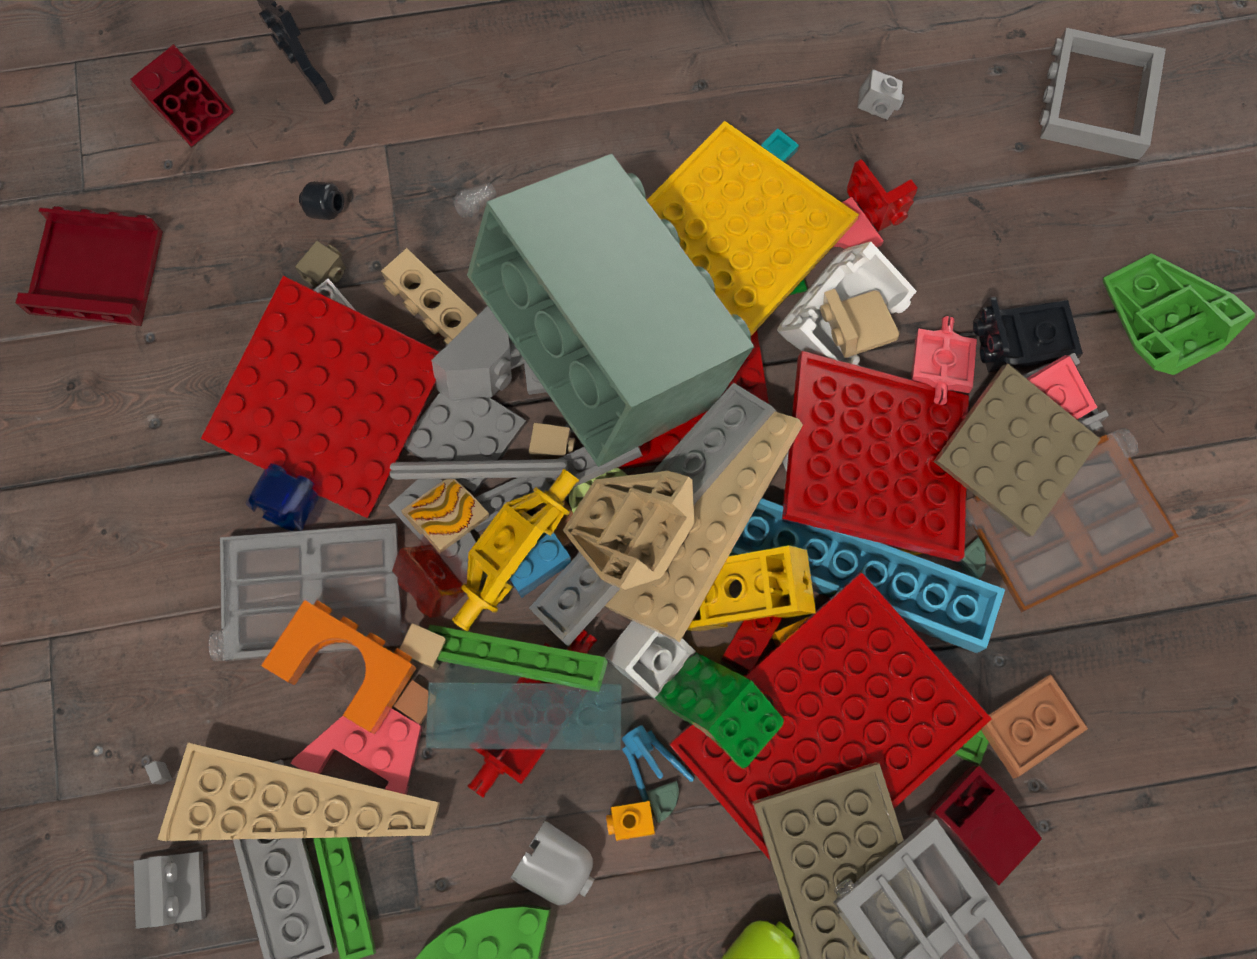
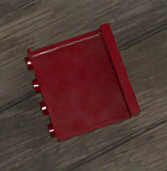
M54 206L52 209L39 208V212L46 219V224L28 293L18 292L15 303L29 315L142 326L163 233L155 221L145 215L129 217L116 212L99 214L88 209L70 211L59 206Z

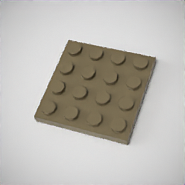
M1005 364L1002 365L933 462L1023 534L1033 536L1101 439L1013 367Z

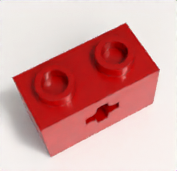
M771 616L743 621L721 660L746 675L755 666L783 617Z

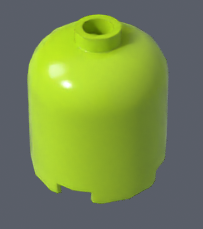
M758 920L750 923L720 959H800V954L797 946L791 940L794 933L781 922L774 926L767 921Z

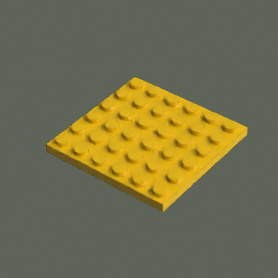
M726 121L647 199V202L660 219H666L673 224L678 233L681 248L695 267H703L710 274L714 282L715 294L730 314L738 315L745 321L751 336L854 225L859 216L855 211Z

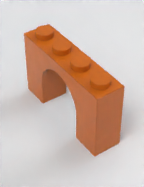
M304 600L261 666L288 683L296 685L313 657L321 649L335 643L354 645L363 655L366 673L360 689L342 716L370 733L376 734L416 670V667L410 663L412 657L398 648L394 652L384 648L383 646L386 641L369 632L367 637L356 631L359 625L345 616L340 621L330 615L333 609L316 600L314 604H311Z

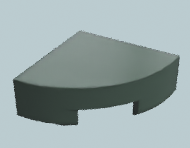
M979 538L965 549L964 558L957 562L969 576L976 579L982 576L986 565L985 547Z
M677 781L647 792L657 823L665 820L673 812L677 804L679 795Z

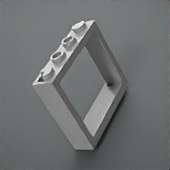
M1066 28L1061 39L1056 38L1055 46L1051 53L1055 55V60L1051 62L1047 78L1051 79V82L1046 87L1043 96V102L1047 104L1046 109L1042 110L1039 118L1040 125H1042L1040 138L1140 160L1151 144L1166 49ZM1070 52L1143 67L1132 134L1059 118Z

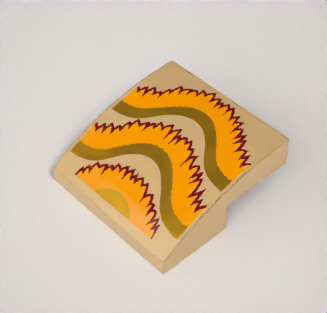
M455 479L443 480L401 510L402 514L420 535L424 534L439 554L489 518V513Z

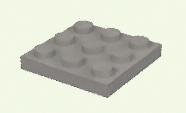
M440 392L414 426L404 449L424 462L501 460L525 427L526 420L490 397L454 398L450 400ZM459 478L455 480L465 489L476 495L487 478Z

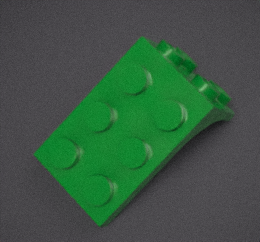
M697 652L685 661L680 671L663 686L662 691L655 697L662 707L704 732L741 768H746L784 723L782 716L752 680Z

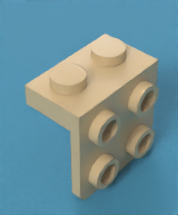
M836 289L824 292L823 305H820L821 314L824 321L829 323L832 329L833 341L836 346L840 347L844 358L898 340L899 331L880 292L874 290L844 301L840 300Z

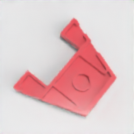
M392 708L376 734L370 733L342 716L291 761V764L301 770L320 774L334 750H337L386 779L389 783L385 790L407 795L411 770L414 767L423 726Z

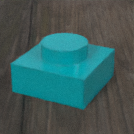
M777 128L760 146L786 163L798 151L799 144Z

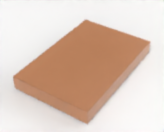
M1050 674L990 713L989 716L992 720L981 731L1014 779L1027 772L1088 728Z

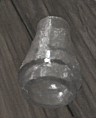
M490 182L458 191L457 196L452 198L453 205L462 218L467 216L473 217L486 205L487 201L496 197V191Z

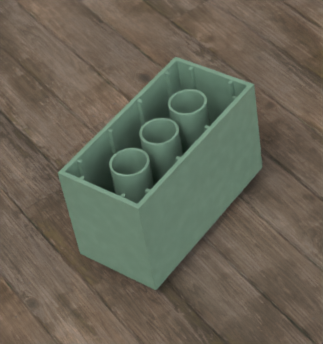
M613 154L487 201L467 276L496 319L508 333L520 354L598 467L699 416L715 404L754 348V345L751 343L749 328L741 317L729 313L715 294V286L710 274L703 267H695L681 248L679 236L673 224L666 219L658 217L646 200L644 187L639 178L633 173H626Z

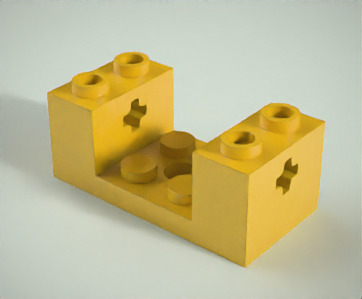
M788 545L728 556L687 630L705 631L728 627V623L771 616L788 618L816 613L807 550ZM734 580L740 581L742 585V591L736 598L732 597L729 592V586Z

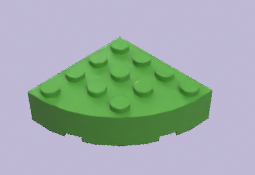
M516 905L477 913L445 930L430 942L415 959H540L551 908Z

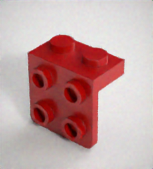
M860 159L854 163L847 186V193L849 197H852L858 203L867 219L879 232L891 224L893 226L899 225L908 217L907 213L914 202L913 199L918 187L910 179L895 189L886 192L865 162Z

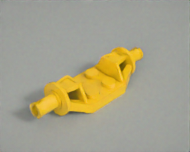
M563 468L561 474L548 491H541L535 486L533 493L511 500L503 505L468 552L467 584L464 583L461 586V589L467 593L468 599L455 617L452 618L455 624L468 631L483 609H488L494 613L498 611L497 605L513 588L508 582L509 578L517 571L518 566L536 545L537 540L543 532L551 536L564 514L569 515L570 511L563 507L565 505L563 501L575 484L579 482V479ZM543 502L547 504L533 516L527 513V511ZM484 571L488 576L483 590L480 592L479 588Z

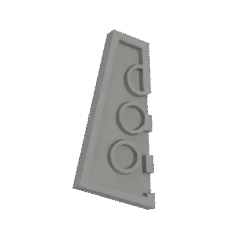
M418 479L388 506L461 585L467 584L468 552L476 543L471 532L439 554L424 534L420 535L401 512L402 509L442 482L441 479ZM484 571L482 573L480 585L487 579L488 576Z

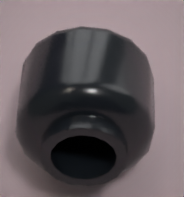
M313 181L304 186L299 195V203L305 215L309 218L332 220L343 210L344 197L335 184Z

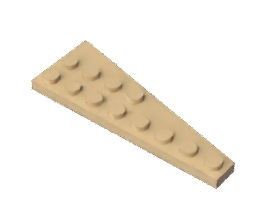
M774 412L694 504V525L662 578L626 590L620 588L605 606L617 614L680 643L802 428L803 424L800 420Z
M188 743L158 840L429 836L433 832L440 802Z

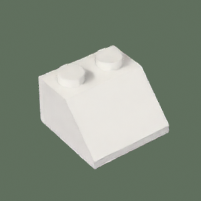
M631 621L604 657L624 676L655 699L662 691L663 686L680 671L685 661L691 658L696 651L683 638L679 643L635 621Z

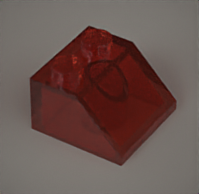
M431 545L404 547L398 552L392 572L398 578L397 581L400 587L409 592L417 601L416 605L424 615L430 618L442 616L466 594L461 589L463 583Z

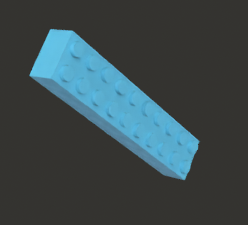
M762 498L729 555L734 556L788 545L805 549L808 553L814 592L832 598L858 573L862 572L912 629L975 653L986 649L1005 592L1003 588L883 543L782 519L783 506Z

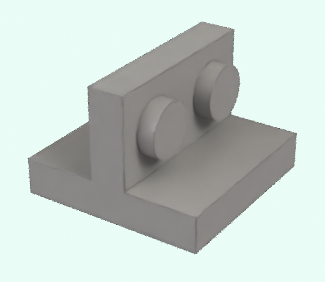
M203 851L150 857L134 861L136 929L206 919Z

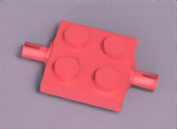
M949 316L942 318L941 330L931 331L918 328L911 380L928 384L935 388L934 402L938 404L940 401V405L947 403V390L970 393L974 381L977 339L963 337L954 333V318L950 317L948 322Z

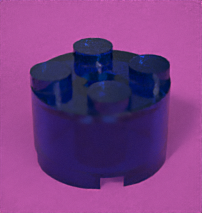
M271 463L262 472L245 503L253 512L258 507L264 513L262 518L281 528L293 531L296 526L298 531H302L319 500V496L312 489L314 483L300 475L294 478L286 474V470Z

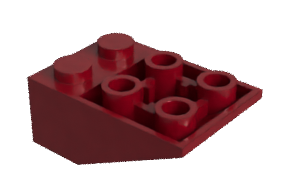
M174 44L130 79L133 89L191 148L234 113Z
M979 765L969 767L926 812L931 818L937 819L946 834L998 886L1042 840V837L1007 793Z

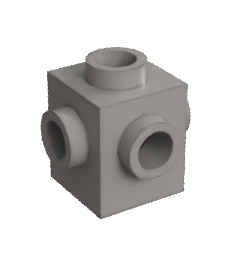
M872 69L859 89L857 108L888 120L893 111H898L903 103V81Z

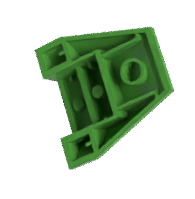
M1152 253L1103 278V284L1134 350L1154 370L1175 375L1223 350L1255 317V313L1234 294Z

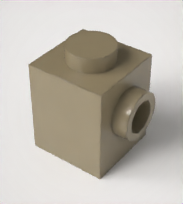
M318 241L314 243L295 266L301 278L315 288L327 279L334 284L342 278L346 269L341 260L342 254L332 245L324 246Z

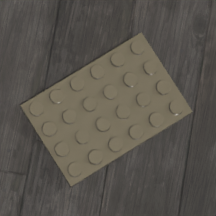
M874 762L752 801L789 923L794 933L800 958L870 959L838 913L840 909L835 902L849 894L855 888V885L859 883L858 879L904 841L880 764ZM905 867L888 884L924 936L932 931L918 884ZM879 889L860 906L895 959H900L918 943L882 889Z

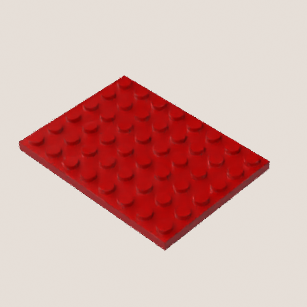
M861 572L744 675V677L752 680L784 719L783 726L746 768L737 766L719 745L692 724L678 734L669 745L770 860L752 801L878 762L893 808H895L990 722L992 718Z

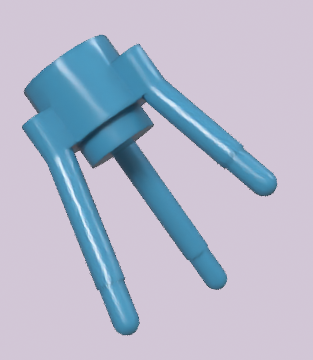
M643 725L622 737V741L626 745L622 750L628 758L643 802L648 801V795L634 755L637 759L644 757L656 776L661 779L663 778V773L650 754L654 749L653 746L690 782L694 781V776L657 740L652 730L647 732Z

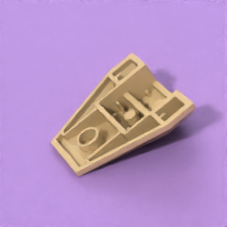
M671 471L595 479L563 531L598 576L606 583L626 590L660 579L670 566L671 561L694 525L692 479L689 476Z

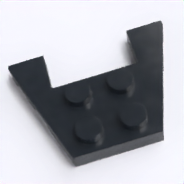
M257 0L262 9L259 16L268 29L271 28L273 34L270 36L277 48L283 51L291 64L294 63L325 105L334 100L325 80L312 66L297 37L301 33L291 13L288 10H284L281 5L277 6L274 0Z

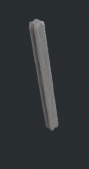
M564 459L395 462L390 465V477L395 480L558 477L563 468L568 471V462Z

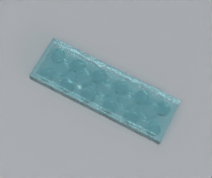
M429 682L426 748L621 750V684H602L600 692L560 684Z

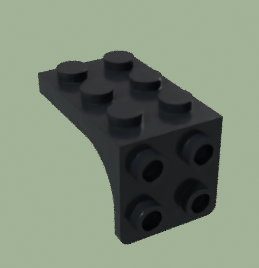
M989 297L973 320L974 334L979 336L981 343L980 359L982 363H986L988 373L999 371L1002 365L1009 364L1013 368L1051 363L1064 355H1071L1073 353L1076 354L1077 358H1080L1083 354L1068 300L1000 310L997 298Z

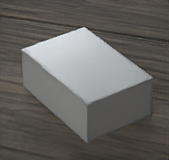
M153 761L145 766L152 784L163 785L172 780L165 762Z

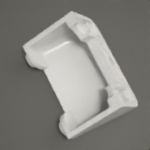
M872 242L848 247L830 262L780 323L777 331L785 340L801 351L859 366L860 357L857 354L844 358L840 347L836 346L833 341L832 329L829 323L824 321L820 310V305H823L824 292L836 289L840 300L844 301L876 290L880 292L890 314L895 312L899 314L909 307L910 299L916 293V290Z

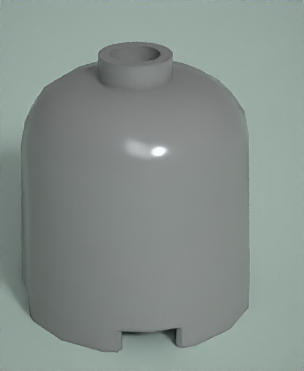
M544 821L529 847L534 849L532 855L527 852L525 853L510 878L551 903L567 905L573 902L578 894L585 897L595 880L590 876L593 868V858L584 846L552 824Z

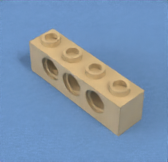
M407 248L381 270L386 281L383 283L385 288L394 297L399 294L405 300L403 302L404 306L414 316L418 313L425 319L423 323L434 335L438 332L445 338L443 343L446 346L477 316L465 302ZM420 283L418 288L408 289L411 284ZM432 302H440L436 308H427ZM451 321H460L457 327H447Z

